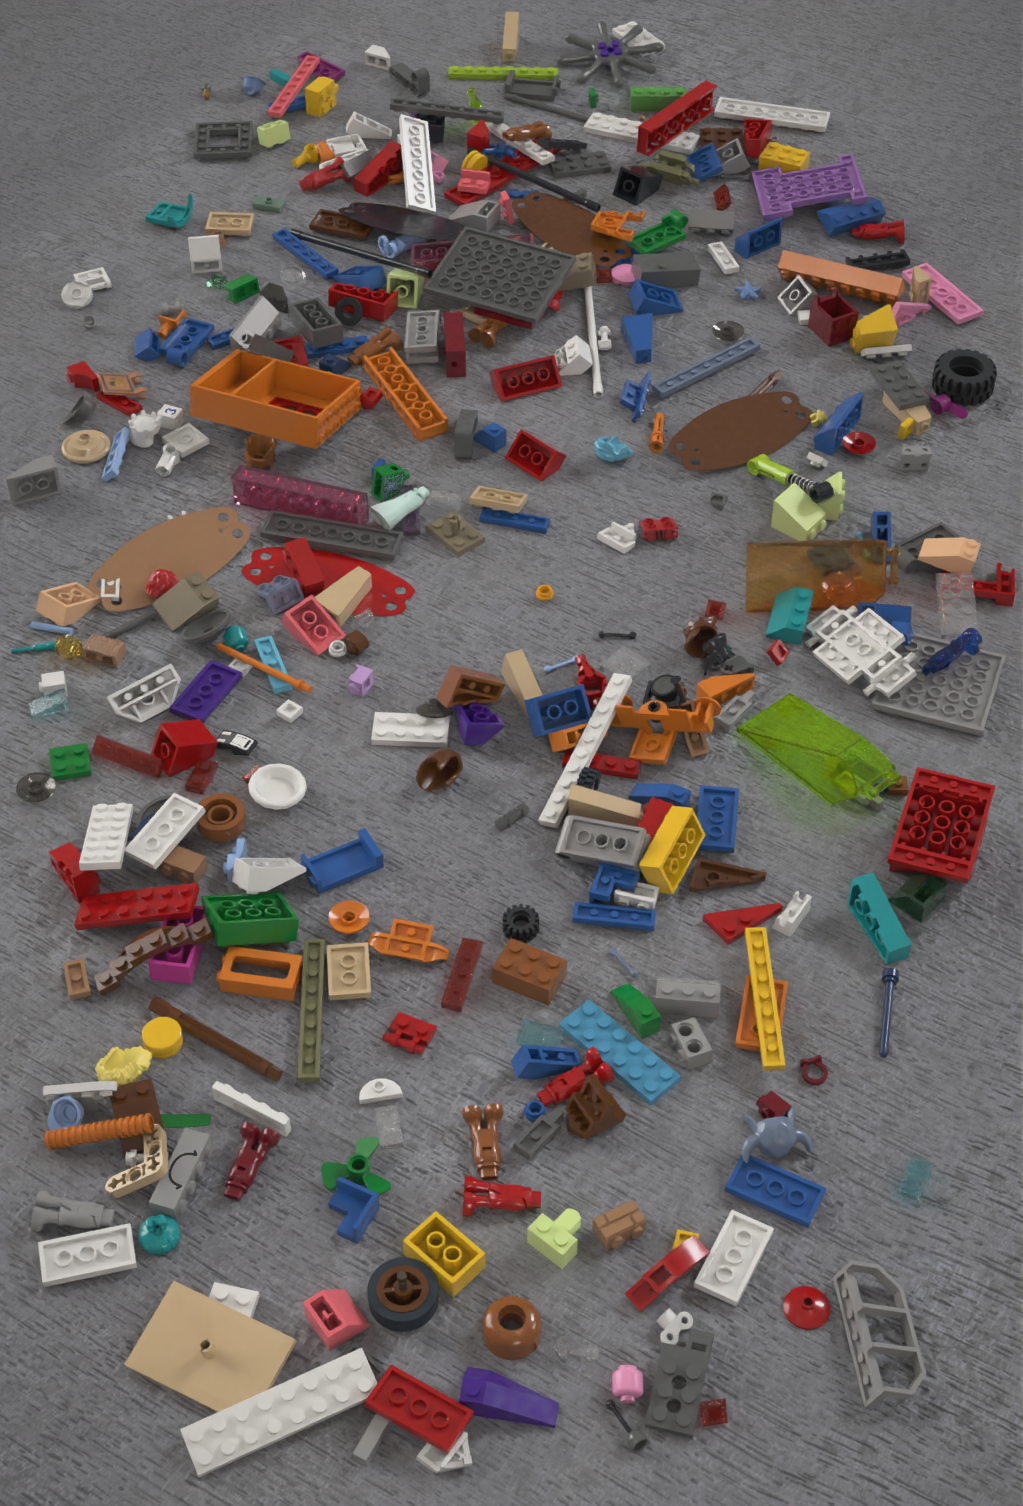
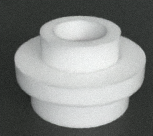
M340 640L333 641L328 648L329 654L333 657H342L347 652L346 645Z

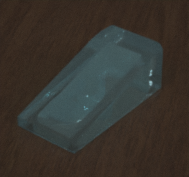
M59 689L30 702L29 707L32 718L69 710L65 689Z

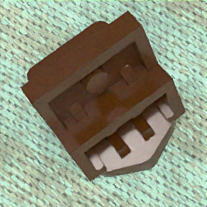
M587 1075L580 1092H573L565 1107L567 1111V1130L581 1139H589L623 1122L626 1117L625 1112L617 1101L605 1090L595 1075Z

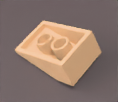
M965 537L927 538L923 542L917 560L968 579L981 543Z
M73 582L40 591L36 611L41 613L43 617L56 622L58 626L64 627L75 623L101 602V597L93 594L83 585Z

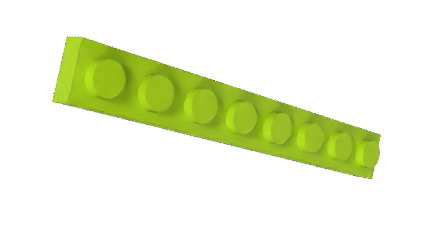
M452 66L448 70V79L506 80L509 71L515 70V78L554 80L555 76L558 75V68Z

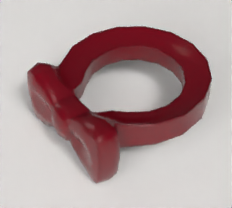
M821 1055L800 1060V1066L803 1067L802 1077L808 1084L820 1085L826 1081L828 1069L822 1063ZM815 1064L821 1068L823 1076L819 1079L810 1078L807 1074L808 1065Z

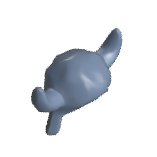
M790 1108L788 1117H772L755 1122L751 1115H744L745 1121L754 1133L744 1141L742 1146V1157L745 1163L749 1161L751 1150L756 1147L765 1156L782 1157L790 1152L796 1142H801L809 1154L812 1153V1141L808 1134L803 1130L794 1128L795 1108Z

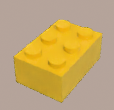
M769 142L759 156L758 170L781 167L783 174L808 169L810 152L776 142Z
M437 1211L403 1240L404 1255L407 1258H413L426 1264L435 1274L438 1285L452 1297H455L486 1268V1253Z

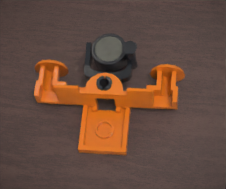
M666 674L657 677L653 681H648L642 701L643 705L639 711L634 710L632 699L629 695L625 694L621 704L615 705L616 714L610 726L639 728L628 757L629 759L640 760L641 763L666 765L678 731L711 733L714 726L712 717L721 713L720 704L713 698L705 696L695 700V712H687V710L680 709L681 704L687 701L685 684L680 682V676ZM649 719L653 723H662L664 728L663 734L653 733Z

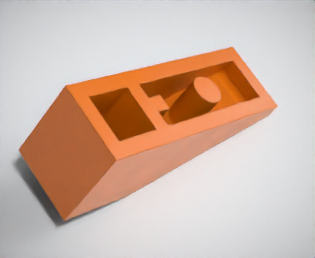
M755 674L712 676L697 683L696 697H710L721 705L733 699L736 695L739 696L748 690L754 689Z
M588 722L549 733L548 737L552 752L576 747Z

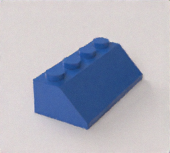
M867 196L868 202L853 205L852 201L819 210L816 213L828 236L832 237L852 231V228H859V225L880 223L886 214L881 201Z
M860 392L849 397L836 407L835 412L829 416L828 421L822 425L819 433L816 432L814 436L815 450L829 455L835 453L842 444L844 436L852 431L861 418L864 393Z

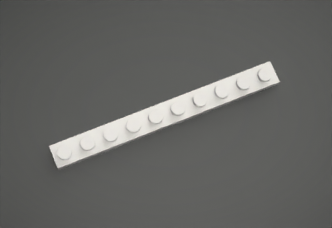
M613 673L538 819L540 825L558 828L569 807L571 784L577 785L576 781L577 778L579 779L582 768L589 767L616 714L615 705L621 704L632 682L630 675Z

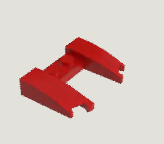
M997 563L995 582L961 579V576L942 569L941 599L959 600V595L976 596L986 599L993 598L995 599V605L1013 607L1015 598V569L1012 568L1009 573L1008 571L1001 570L1003 564Z

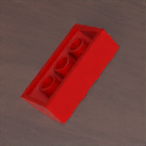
M555 355L493 369L489 372L493 389L501 402L562 387Z

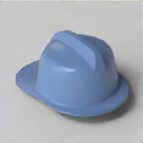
M240 76L243 80V88L248 95L259 94L263 86L266 85V82L260 78Z

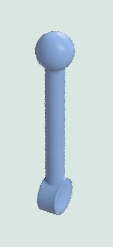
M576 656L572 657V660L560 664L545 666L544 671L549 673L553 669L571 663L576 664L574 660Z

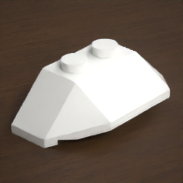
M169 664L106 698L117 715L142 723L169 709L175 701L181 679L173 665Z

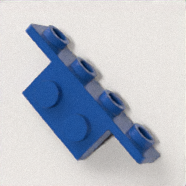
M649 371L641 380L640 386L628 379L624 383L619 404L633 411L631 418L633 422H635L637 417L640 418L644 412L642 408L647 401L645 397L649 392L648 387L652 381L650 379L651 372Z

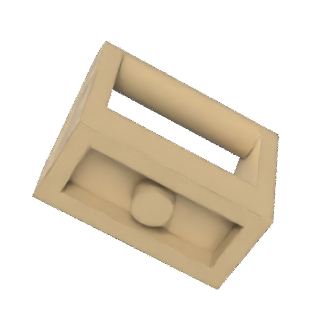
M918 266L913 267L909 291L911 303L928 304L932 278Z

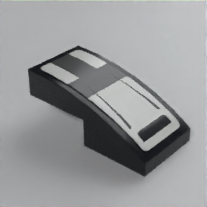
M223 730L216 738L218 741L217 748L231 749L234 755L249 756L258 744L257 740L247 735Z

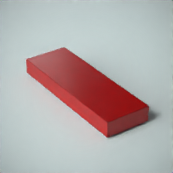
M103 390L96 394L98 400L130 418L132 414L136 415L143 410L141 404L124 395H104Z

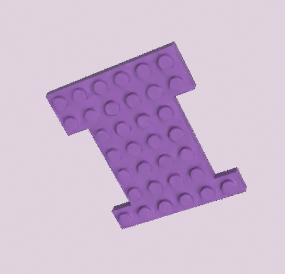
M853 153L838 156V164L783 174L781 167L752 171V179L763 220L771 221L780 217L787 218L793 216L792 208L794 207L799 208L822 202L828 203L838 199L844 200L851 197L853 205L868 202Z

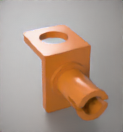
M182 310L176 319L159 315L161 328L157 335L161 339L162 337L165 339L170 331H175L181 324V318L183 317L184 320L187 317L186 310Z

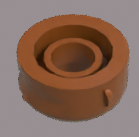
M219 793L210 795L199 803L206 812L197 821L196 828L205 839L215 843H226L242 834L246 825L244 805L239 798L231 794Z
M505 1296L491 1303L486 1309L482 1321L483 1341L488 1350L495 1356L505 1360H519L533 1353L541 1340L542 1327L541 1317L536 1307L527 1299L519 1296ZM509 1320H515L522 1325L521 1328L513 1331L506 1330L501 1326Z

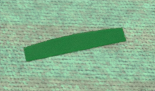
M160 1114L164 1128L210 1125L211 1114Z

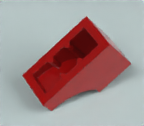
M85 361L67 367L68 374H66V378L75 388H88L94 393L100 391L98 377Z

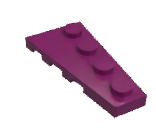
M306 51L297 56V61L301 64L307 55L318 56ZM320 58V62L312 74L316 78L324 76L336 81L345 76V70Z

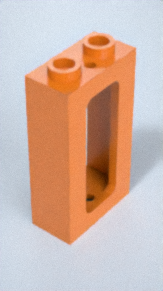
M229 946L227 953H224L222 956V969L217 972L216 982L219 983L221 992L294 1001L303 971L302 955ZM234 962L288 969L289 973L287 978L280 979L236 973L231 970Z

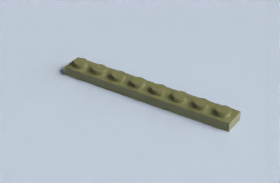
M304 939L298 1083L320 1082L325 939Z

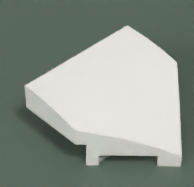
M612 522L611 528L608 527L599 532L597 539L625 554L636 543L634 524L628 523V525L622 526Z
M463 1431L449 1454L426 1443L417 1455L416 1460L435 1473L472 1465L468 1433Z

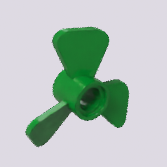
M364 1137L356 1142V1154L349 1157L347 1164L324 1162L321 1166L324 1187L328 1191L335 1190L337 1188L336 1180L338 1177H342L358 1185L365 1184L367 1189L378 1193L379 1196L391 1189L390 1182L370 1172L369 1158L380 1144L379 1138Z

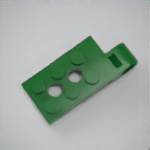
M673 209L668 215L661 217V223L635 234L632 241H627L626 244L641 254H655L686 239L687 233L682 231V229L687 225L688 217Z

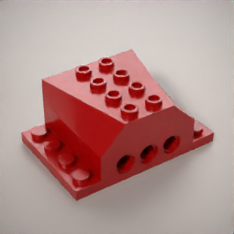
M917 767L888 856L889 871L928 873L968 884L975 870L996 786Z

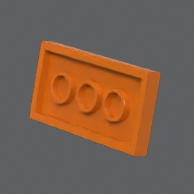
M746 975L735 1048L760 1052L750 975ZM773 979L781 1030L788 981Z

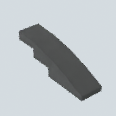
M374 148L341 165L347 178L358 174L377 155Z

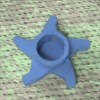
M745 282L744 287H735L734 291L741 293V300L758 299V295L755 293L761 291V287H752L749 282Z

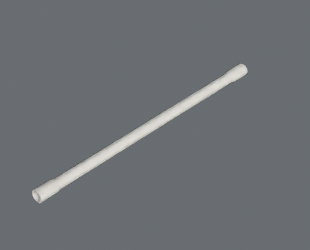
M592 286L583 289L589 345L593 363V394L595 398L600 399L603 397V386L600 375Z

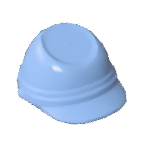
M69 1096L53 1101L47 1118L49 1129L51 1131L58 1129L59 1131L60 1128L79 1127L84 1117L83 1105L75 1098Z

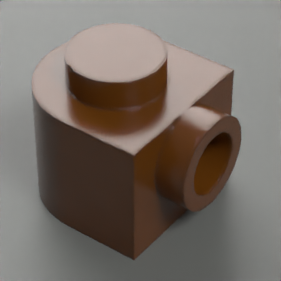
M354 630L351 634L346 635L343 641L346 644L347 651L356 656L369 647L368 639L358 630Z

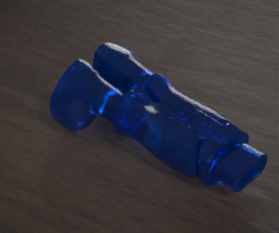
M968 628L963 631L956 640L953 639L948 646L937 651L928 659L922 668L924 675H928L931 672L935 674L937 671L945 669L954 660L959 658L964 651L971 656L980 652L978 645L983 642L980 633L974 628Z

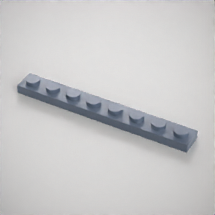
M748 337L653 384L652 391L661 398H664L760 350V344L751 337Z

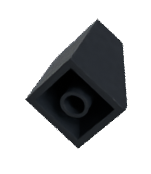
M640 165L621 166L613 195L631 204L639 205L659 190L663 176Z

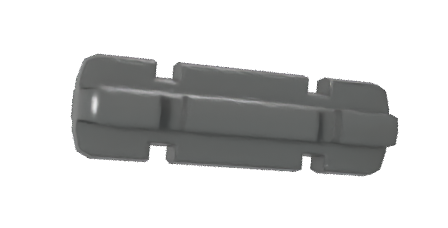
M522 803L517 808L512 809L503 815V818L500 817L495 820L496 828L503 830L507 825H511L520 819L521 816L528 814L529 807Z

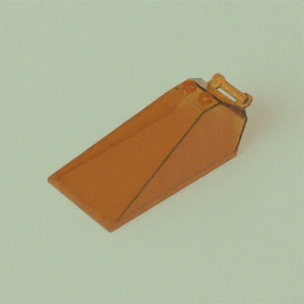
M878 539L747 542L745 612H772L776 594L794 587L814 590L810 611H824L833 605L839 610H847L852 605L857 608L858 602L876 603L885 595V585L899 583L897 570L900 548H887L888 541ZM887 556H891L890 577H886Z

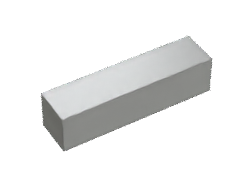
M377 1413L375 1414L353 1452V1461L365 1467L368 1466L391 1426V1421Z

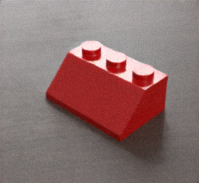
M520 429L505 459L538 480L544 481L560 469L567 455L531 433Z

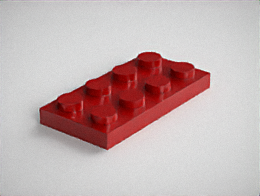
M392 1364L365 1400L366 1408L446 1454L450 1453L474 1416V1411Z

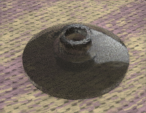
M721 321L713 326L712 332L716 338L722 341H736L744 335V328L734 321Z
M430 699L429 702L417 706L416 712L418 715L427 718H444L452 715L454 708H446L437 699Z
M30 773L21 778L17 783V795L23 801L30 803L44 801L54 793L56 788L55 780L46 773Z

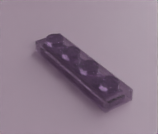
M417 484L400 485L401 495L410 490L413 491L414 488H417ZM419 507L402 519L404 536L420 535Z

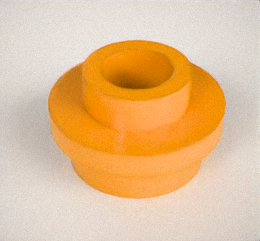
M541 585L536 590V597L541 601L551 600L554 596V592L549 585Z

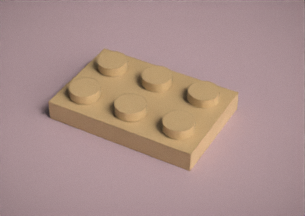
M210 212L205 232L206 234H211L214 231H222L223 235L250 236L255 219L254 213Z
M478 486L469 497V504H473L476 507H490L492 510H506L509 513H519L527 502L528 495Z
M368 942L327 945L329 1001L371 998Z

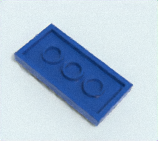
M700 785L697 818L706 835L698 850L734 853L738 788Z
M741 1155L725 1186V1192L809 1228L827 1189L752 1155L749 1156L747 1163L744 1162Z

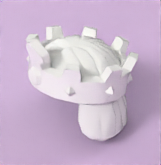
M142 410L138 416L132 414V420L128 421L129 428L131 429L129 438L135 446L147 448L153 444L154 435L160 429L162 415L158 414L156 417L155 412L146 414L145 410Z

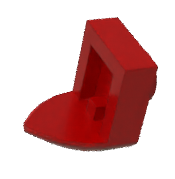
M369 386L364 393L361 392L359 402H361L363 409H372L384 395L382 391Z

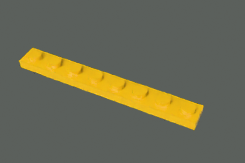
M766 927L745 928L746 948L763 1071L785 1070V1058Z

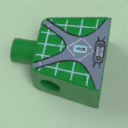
M395 463L374 467L371 494L383 503L404 490V481L410 478L409 471L407 469L403 470Z

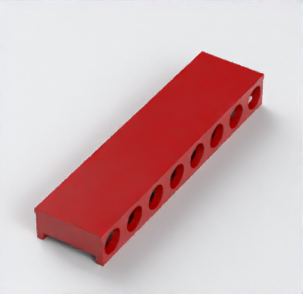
M705 80L639 125L637 152L649 157L715 111L712 103L714 89L717 88V85Z

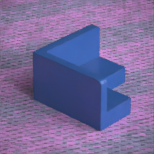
M601 862L589 892V903L595 904L596 899L609 902L614 887L634 892L637 883L640 882V872Z
M338 1177L336 1180L337 1190L328 1205L330 1209L346 1216L337 1229V1235L358 1244L380 1208L379 1195L347 1179Z

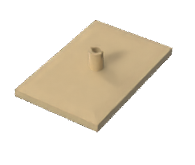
M173 1281L124 1365L126 1368L217 1413L271 1389L297 1341L280 1331Z

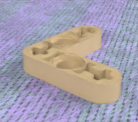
M154 1124L152 1133L146 1132V1134H143L144 1162L114 1175L107 1181L106 1191L113 1198L127 1195L160 1180L167 1174V1136L159 1124ZM160 1148L156 1154L152 1155L156 1149ZM138 1174H141L137 1180L133 1181Z

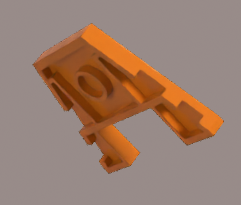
M618 211L598 212L591 223V230L631 242L635 230L622 228L626 221L643 222L646 211H640V214H633V211H627L626 214H618Z

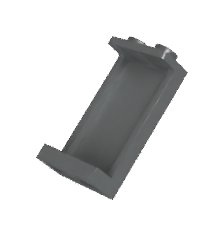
M510 70L505 82V94H517L519 97L526 99L554 101L555 97L558 96L561 80H559V75L555 76L554 81L515 78V70Z

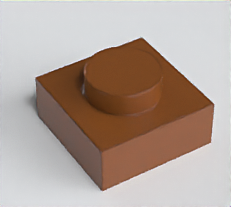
M887 775L886 781L889 783L888 795H908L907 776Z

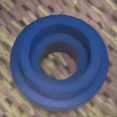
M530 1101L524 1108V1115L531 1122H535L541 1114L543 1116L546 1114V1108L540 1101Z

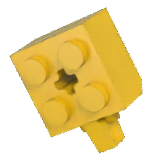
M323 76L318 77L305 87L306 113L321 118L336 106L335 94L339 90V84H335L333 79Z

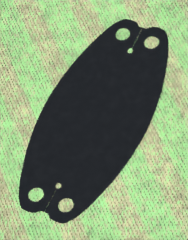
M356 202L350 204L349 207L338 209L341 214L379 229L429 239L455 241L456 239H451L449 236L458 237L461 233L460 231L465 227V225L441 216L390 205ZM357 205H366V207H357ZM345 210H354V212L348 213Z

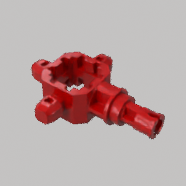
M581 654V657L577 655L574 659L579 668L577 685L583 684L584 689L591 690L593 687L600 689L592 694L590 691L587 692L585 690L589 707L596 708L609 681L607 682L604 674L595 672V669L588 664L584 654Z

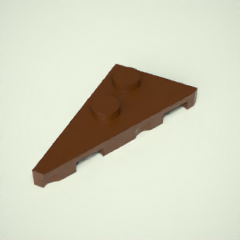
M698 857L689 885V891L695 892L764 882L767 872Z

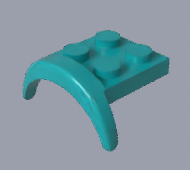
M191 193L188 195L187 207L160 201L145 216L146 222L166 227L182 228L187 224L192 215L193 195Z

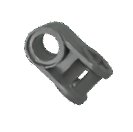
M737 656L721 664L720 676L753 673L754 667L742 656Z

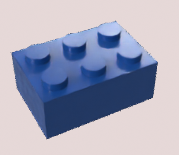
M583 684L524 700L534 737L587 723L592 716Z

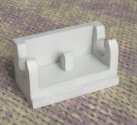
M799 891L795 892L793 899L782 914L777 916L772 926V929L791 937L810 911L812 896L807 894L801 900L798 896Z

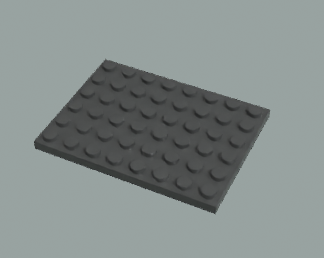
M465 226L423 289L428 294L536 324L577 260L576 256Z

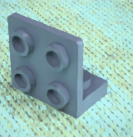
M283 575L276 576L272 582L263 583L258 586V589L254 590L255 595L266 599L270 611L274 615L305 599L298 581Z

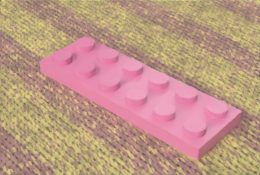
M928 263L918 266L932 278L928 300L957 325L983 316L984 310L932 266ZM913 268L902 271L901 277L909 284H911Z

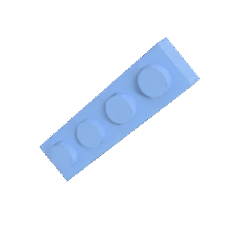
M126 427L114 436L101 477L105 482L111 478L114 479L119 473L118 468L123 461L122 456L126 451L125 446L129 441L130 430Z

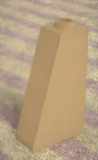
M506 11L502 61L516 62L519 42V12Z
M885 391L883 392L882 403L901 422H904L908 417L913 419L912 432L915 435L929 431L932 417L925 405L899 411Z
M358 566L315 596L316 600L339 627H342L372 588L371 574Z
M520 649L505 654L501 673L525 716L529 719L524 700L541 696L542 692L523 650Z
M571 784L568 816L575 815L630 826H636L637 822L642 820L644 816L643 812H641L640 803Z

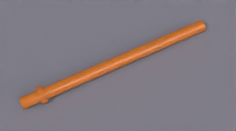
M217 643L216 645L217 650L295 686L296 690H303L307 693H311L313 687L306 684L302 679L297 680L222 643Z

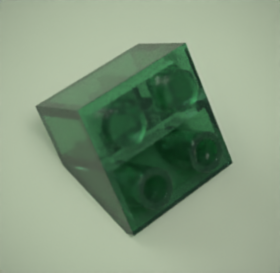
M931 874L912 875L888 898V901L921 923L945 900L948 883Z

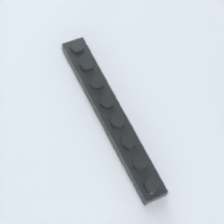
M391 98L390 110L395 112L421 113L423 115H436L437 117L445 116L452 119L461 118L468 121H480L482 119L484 122H492L494 124H503L504 111Z

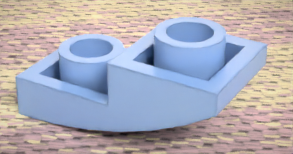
M245 838L237 839L236 847H233V854H228L227 862L223 863V872L227 874L228 882H232L234 858H246Z

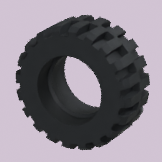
M970 349L949 350L936 360L932 387L938 396L945 394L951 399V402L957 405L975 406L977 403H983L993 394L997 368L991 358H987V355L981 354L979 351H971Z

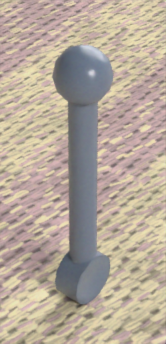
M614 947L610 948L609 954L615 956L630 972L631 977H638V971L633 970L617 953V949Z

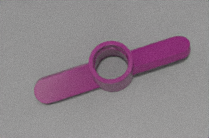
M925 391L930 398L931 409L935 414L940 415L947 411L961 419H965L968 416V411L951 402L947 395L942 394L936 397Z

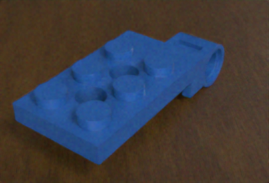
M186 317L160 347V354L166 355L167 363L184 367L206 341V337H209L215 330L214 324Z

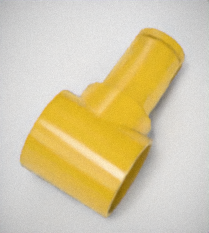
M312 143L307 144L304 147V152L292 160L293 166L298 168L304 163H316L319 161L316 145Z

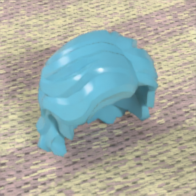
M609 436L600 437L595 441L596 455L603 461H621L631 456L633 451L629 449L627 444L620 443L616 436H613L609 442H607Z

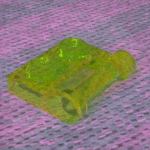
M469 88L467 90L469 107L480 108L481 100L476 96V89ZM471 120L474 126L479 122L478 120Z

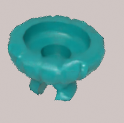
M162 1214L150 1216L139 1228V1244L143 1250L150 1254L162 1255L168 1253L180 1241V1227L175 1219H172L170 1216Z

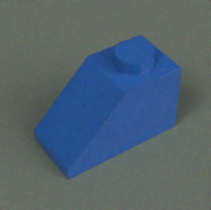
M493 422L474 434L473 440L496 453L506 446V429Z

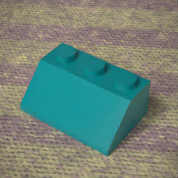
M794 587L776 594L765 637L801 645L814 590Z

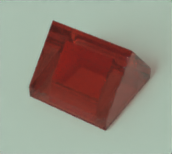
M725 1398L700 1403L699 1409L704 1426L728 1423Z

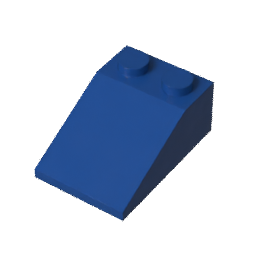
M354 266L332 276L336 282L355 285L357 289L369 287L371 291L382 289V286L387 284L382 266Z
M636 279L627 293L634 311L638 315L652 313L653 316L678 313L684 310L676 291Z

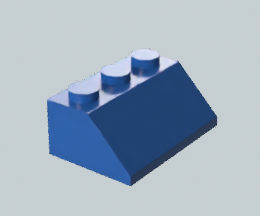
M777 218L735 238L734 251L743 258L748 259L781 244L783 218Z

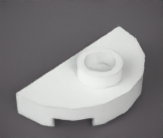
M375 1079L363 1086L360 1091L359 1103L365 1104L402 1098L403 1093L400 1086L394 1081Z

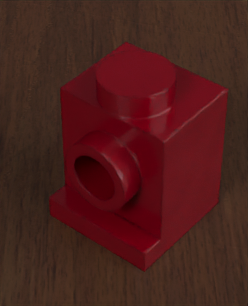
M772 1090L766 1096L762 1095L756 1102V1106L759 1107L758 1113L763 1119L788 1117V1112L792 1107Z

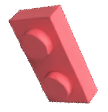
M505 190L500 192L501 198L499 202L504 209L502 211L503 219H506L510 225L515 222L510 198Z

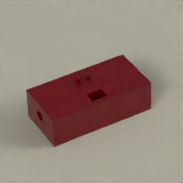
M443 313L445 347H442V350L445 351H442V354H445L447 378L466 377L463 313Z

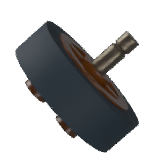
M403 1257L386 1261L373 1272L368 1282L367 1295L370 1312L374 1319L387 1329L399 1332L418 1329L431 1320L437 1310L439 1294L436 1276L426 1264L419 1260Z

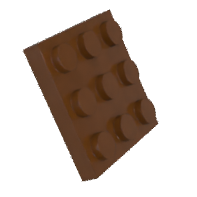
M700 128L701 148L713 143L715 149H718L738 138L745 150L743 128Z

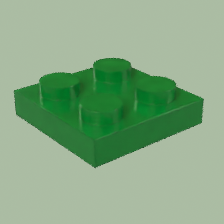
M87 743L49 749L53 782L92 775Z

